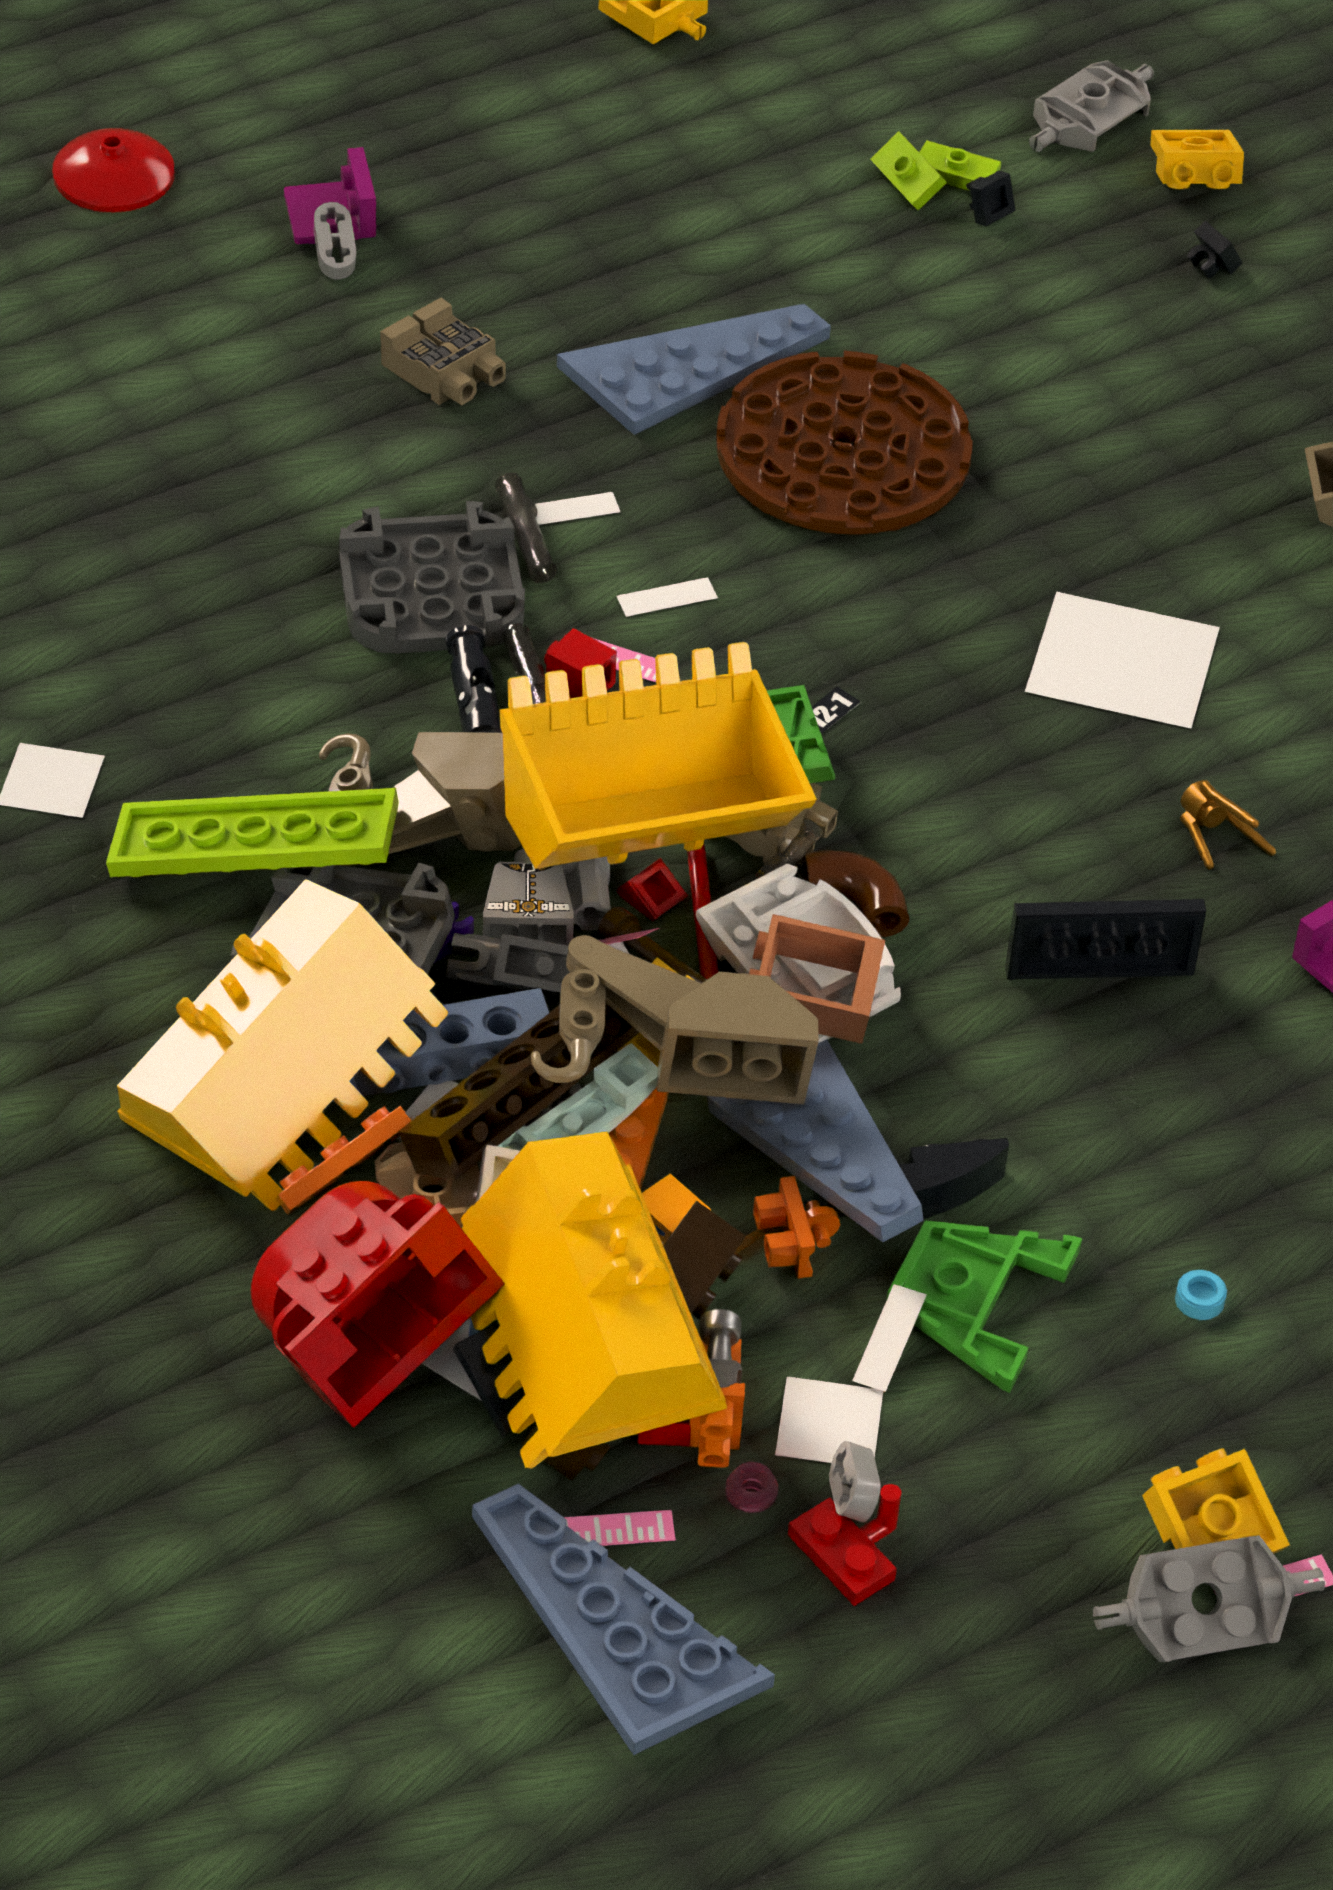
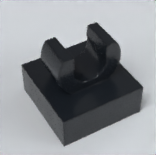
M997 171L986 178L978 177L966 184L967 189L971 192L972 202L969 203V206L974 210L975 223L988 226L1016 211L1009 173Z
M1207 221L1194 231L1201 245L1193 247L1187 257L1194 267L1203 259H1208L1201 266V270L1207 278L1213 277L1219 271L1220 265L1232 274L1243 264L1232 243Z

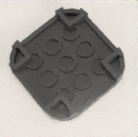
M466 501V514L381 519L378 506L362 510L363 518L350 524L347 529L341 527L339 560L347 623L353 638L364 647L381 653L396 654L447 650L445 642L447 634L456 627L472 625L482 630L485 639L484 648L505 643L515 637L523 627L525 588H522L514 542L515 527L510 517L502 519L498 515L484 511L483 502Z
M422 863L417 864L412 875L340 865L295 867L288 872L285 868H280L271 877L275 892L249 938L251 939L303 881L307 879L360 903L412 962L428 975L452 929L455 913L447 885L436 876L434 867ZM234 945L230 955L231 959L238 954Z

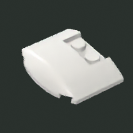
M788 863L696 910L695 915L720 962L726 959L737 973L749 974L750 968L760 970L762 961L752 959L758 932H769L773 914L874 938H882L864 914L843 894L819 879L816 886L800 878L793 877L797 873L798 867ZM884 945L869 1017L899 1002L901 997L900 987L894 989L892 972L895 965L886 945ZM776 954L770 978L786 991L851 1005L857 973ZM819 1034L818 1044L832 1037Z

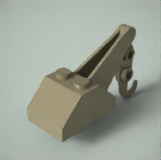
M418 732L412 751L418 771L392 787L396 788L399 805L388 854L451 836H456L468 850L485 852L513 851L521 846L518 837L505 816L503 733ZM345 733L329 739L322 746L319 753L321 760H325L335 749L341 747L353 749L351 760L333 777L328 791L373 789V780L369 766L371 748L365 738L358 734Z
M581 935L570 941L566 958V967L570 973L563 978L560 990L559 1033L571 1054V1060L569 1065L565 1067H550L542 1061L538 1051L532 1052V1066L540 1076L555 1083H569L579 1079L586 1073L591 1061V1055L603 1037L606 1002L661 1051L657 1071L658 1092L804 1105L819 1042L818 1018L772 978L747 973L718 972L705 982L699 983L615 949L591 936Z

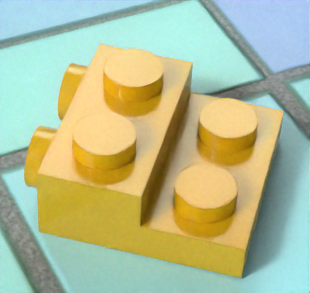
M1151 130L1150 146L1157 156L1156 173L1162 184H1167V187L1187 189L1190 188L1191 184H1206L1209 188L1226 189L1230 187V184H1242L1244 151L1230 130Z
M1224 1448L1213 1451L1196 1460L1197 1468L1182 1473L1179 1466L1167 1469L1150 1479L1153 1486L1142 1495L1163 1543L1172 1541L1175 1549L1260 1535L1273 1554L1284 1550L1290 1545L1245 1449L1228 1456Z

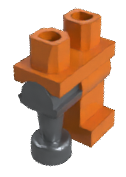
M715 1309L701 1316L699 1334L725 1397L727 1409L690 1419L691 1436L690 1446L688 1447H698L697 1465L725 1468L729 1467L730 1449H740L745 1383H741V1319L732 1311Z

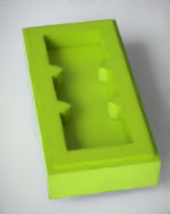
M899 131L870 159L917 210H920L947 183Z
M926 140L919 152L946 180L947 185L968 191L970 190L966 187L967 183L978 177L986 178L1000 171L1001 161Z

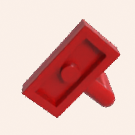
M886 1484L881 1488L877 1517L860 1528L850 1518L837 1514L834 1501L830 1497L789 1522L788 1536L853 1606H856L895 1581L897 1568L874 1543L892 1533L897 1527L902 1494L901 1489L897 1485Z

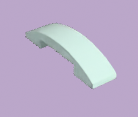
M630 1043L594 1068V1081L527 1127L522 1126L498 1147L520 1151L527 1142L607 1131L609 1133L625 1120L657 1087L658 1067Z

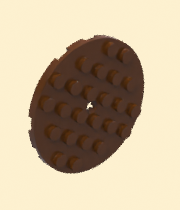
M817 351L797 354L769 363L755 370L737 384L732 390V397L725 406L721 407L718 416L716 448L720 465L728 480L743 497L762 512L787 523L810 530L836 534H870L896 531L902 527L919 522L936 513L951 501L961 489L968 476L973 440H971L968 430L969 421L963 408L946 388L925 373L904 363L899 368L878 362V355L844 351L843 357L819 358ZM842 442H854V446H852L851 443H842Z

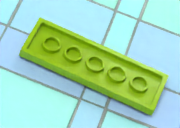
M396 788L123 803L106 865L110 877H141L144 875L161 874L184 875L199 872H233L256 869L277 870L293 867L386 863L399 799Z

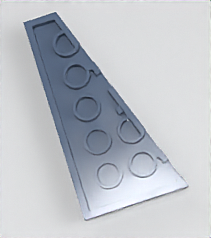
M800 304L557 354V368L635 435L740 383L755 370L769 363L797 355L829 339L831 325L806 304Z
M827 1039L817 1046L804 1105L707 1096L710 1113L881 1242H885L924 1221L922 1204Z
M516 1484L472 1505V1518L633 1755L774 1687L775 1674L761 1664L755 1667L737 1653V1646L721 1635L717 1638L694 1621V1614L631 1567L625 1570L609 1558L608 1550L594 1539L590 1542L586 1541L566 1526V1519L520 1484Z

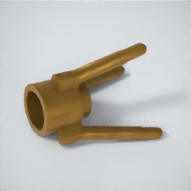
M1207 780L1197 781L1185 790L1181 798V806L1186 812L1181 815L1180 821L1189 829L1206 869H1213L1214 862L1198 826L1213 828L1221 824L1225 819L1268 855L1274 856L1276 854V849L1253 829L1259 826V821L1218 792Z

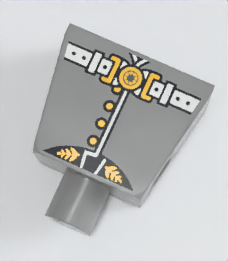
M524 849L516 852L514 862L497 863L494 866L483 911V936L501 939L503 933L569 946L570 941L573 939L574 912L563 866L555 865L535 869Z

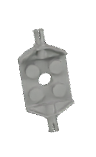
M1108 60L1092 63L1035 100L1033 116L1042 131L1029 138L1030 147L1033 150L1036 148V152H1040L1051 143H1058L1063 146L1095 151L1098 136L1142 109L1144 116L1149 115L1151 98L1145 82L1154 77L1152 67L1142 64L1131 72L1127 69L1119 68Z
M1260 1535L1144 1554L1139 1556L1131 1574L1127 1599H1123L1122 1603L1093 1607V1617L1114 1614V1617L1094 1620V1623L1098 1630L1124 1624L1132 1626L1142 1644L1158 1662H1169L1186 1657L1266 1643H1277L1280 1640L1292 1598L1296 1594L1324 1591L1325 1581L1304 1584L1305 1580L1322 1578L1324 1575L1320 1568L1296 1573L1286 1571ZM1202 1583L1209 1585L1215 1591L1217 1597L1214 1609L1205 1615L1199 1613L1192 1604V1593Z

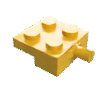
M599 0L598 10L652 44L657 43L676 31H683L698 41L699 38L702 39L705 35L706 26L697 22L696 19L708 13V0Z

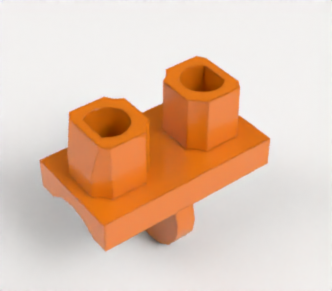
M795 1176L780 1178L779 1192L754 1197L753 1215L757 1229L782 1227L784 1231L765 1234L764 1251L768 1267L794 1265L797 1279L812 1277L813 1270L809 1257L815 1252L816 1245L819 1248H825L831 1244L830 1237L840 1227L838 1213L833 1208L820 1206L817 1200L807 1202L804 1208Z

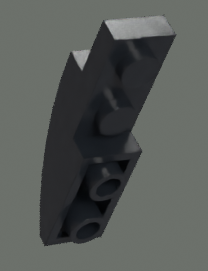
M1007 1138L976 1139L969 1142L928 1144L920 1147H911L908 1164H899L922 1204L923 1219L946 1212L968 1202L1005 1176L1009 1142ZM814 1191V1200H817L820 1206L833 1208L838 1213V1217L847 1216Z

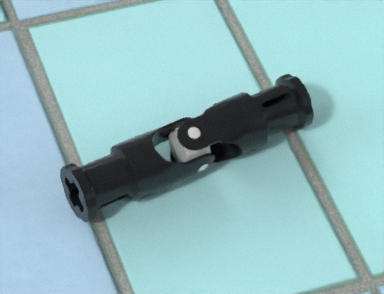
M472 625L456 627L447 634L445 642L448 653L453 658L450 671L459 706L462 732L502 733L500 728V709L497 703L492 669L488 657L483 653V648L485 647L483 632L478 627Z

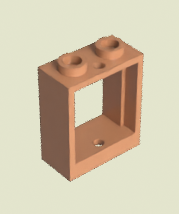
M773 914L769 932H758L752 959L762 961L760 970L750 968L749 974L771 977L776 954L857 973L851 1005L790 991L787 992L818 1018L819 1034L862 1044L871 1012L885 940Z

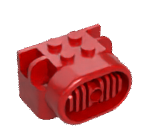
M354 1181L340 1185L324 1194L267 1248L253 1274L251 1300L258 1319L272 1332L277 1349L315 1394L354 1428L505 1283L441 1203L438 1202L434 1205L424 1196L417 1194L399 1198L381 1184L370 1181Z

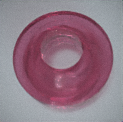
M746 1462L739 1465L728 1476L725 1490L729 1502L741 1511L748 1513L762 1512L775 1503L778 1495V1482L771 1470L764 1464ZM746 1489H755L757 1492L746 1491Z

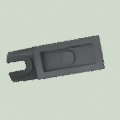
M454 933L451 944L452 953L469 957H476L479 954V959L476 962L448 959L446 981L509 992L541 988L542 993L560 996L562 980L570 973L566 967L568 946L503 933L501 939L476 934L464 935Z

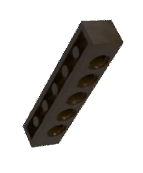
M605 1002L603 1037L591 1055V1061L586 1073L579 1079L569 1083H555L546 1080L533 1068L531 1062L532 1052L538 1051L542 1061L550 1067H565L569 1065L571 1060V1054L559 1033V1005L398 1131L416 1174L456 1180L482 1159V1152L486 1145L499 1146L639 1032Z

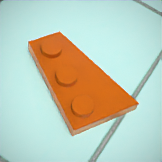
M383 1106L361 1123L365 1132L351 1142L345 1136H342L320 1152L325 1161L310 1172L302 1165L281 1180L279 1183L284 1190L278 1194L276 1200L287 1215H289L338 1180L350 1167L354 1168L371 1157L384 1146V1142L388 1139L393 1141L400 1136L398 1131L410 1123L411 1119L401 1106L391 1113Z

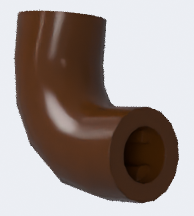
M824 850L803 853V880L817 886L819 879L843 894L848 900L856 903L880 937L895 935L908 925L910 918L905 896L896 878L875 860L850 851Z

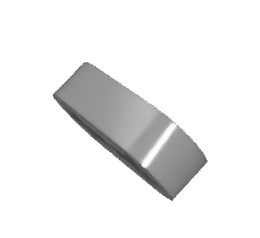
M337 202L324 203L317 208L314 214L313 231L319 267L327 277L332 279L347 278L353 273L356 264V245L349 210L342 204ZM327 219H334L335 223L338 224L337 233L331 234ZM333 248H339L340 257L343 259L342 263H335V259L332 257Z
M844 1441L836 1450L829 1472V1482L835 1509L839 1515L859 1522H866L876 1508L881 1489L874 1454L870 1448Z

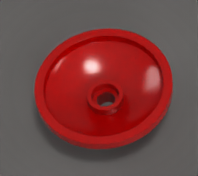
M123 128L99 129L82 134L66 144L58 152L53 162V180L61 195L75 205L99 212H126L148 206L166 194L172 186L175 176L172 155L164 145L144 133Z

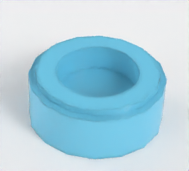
M1192 1270L1183 1274L1178 1281L1175 1295L1176 1305L1183 1314L1190 1318L1198 1320L1212 1319L1218 1316L1224 1309L1227 1288L1224 1281L1218 1275L1206 1270Z

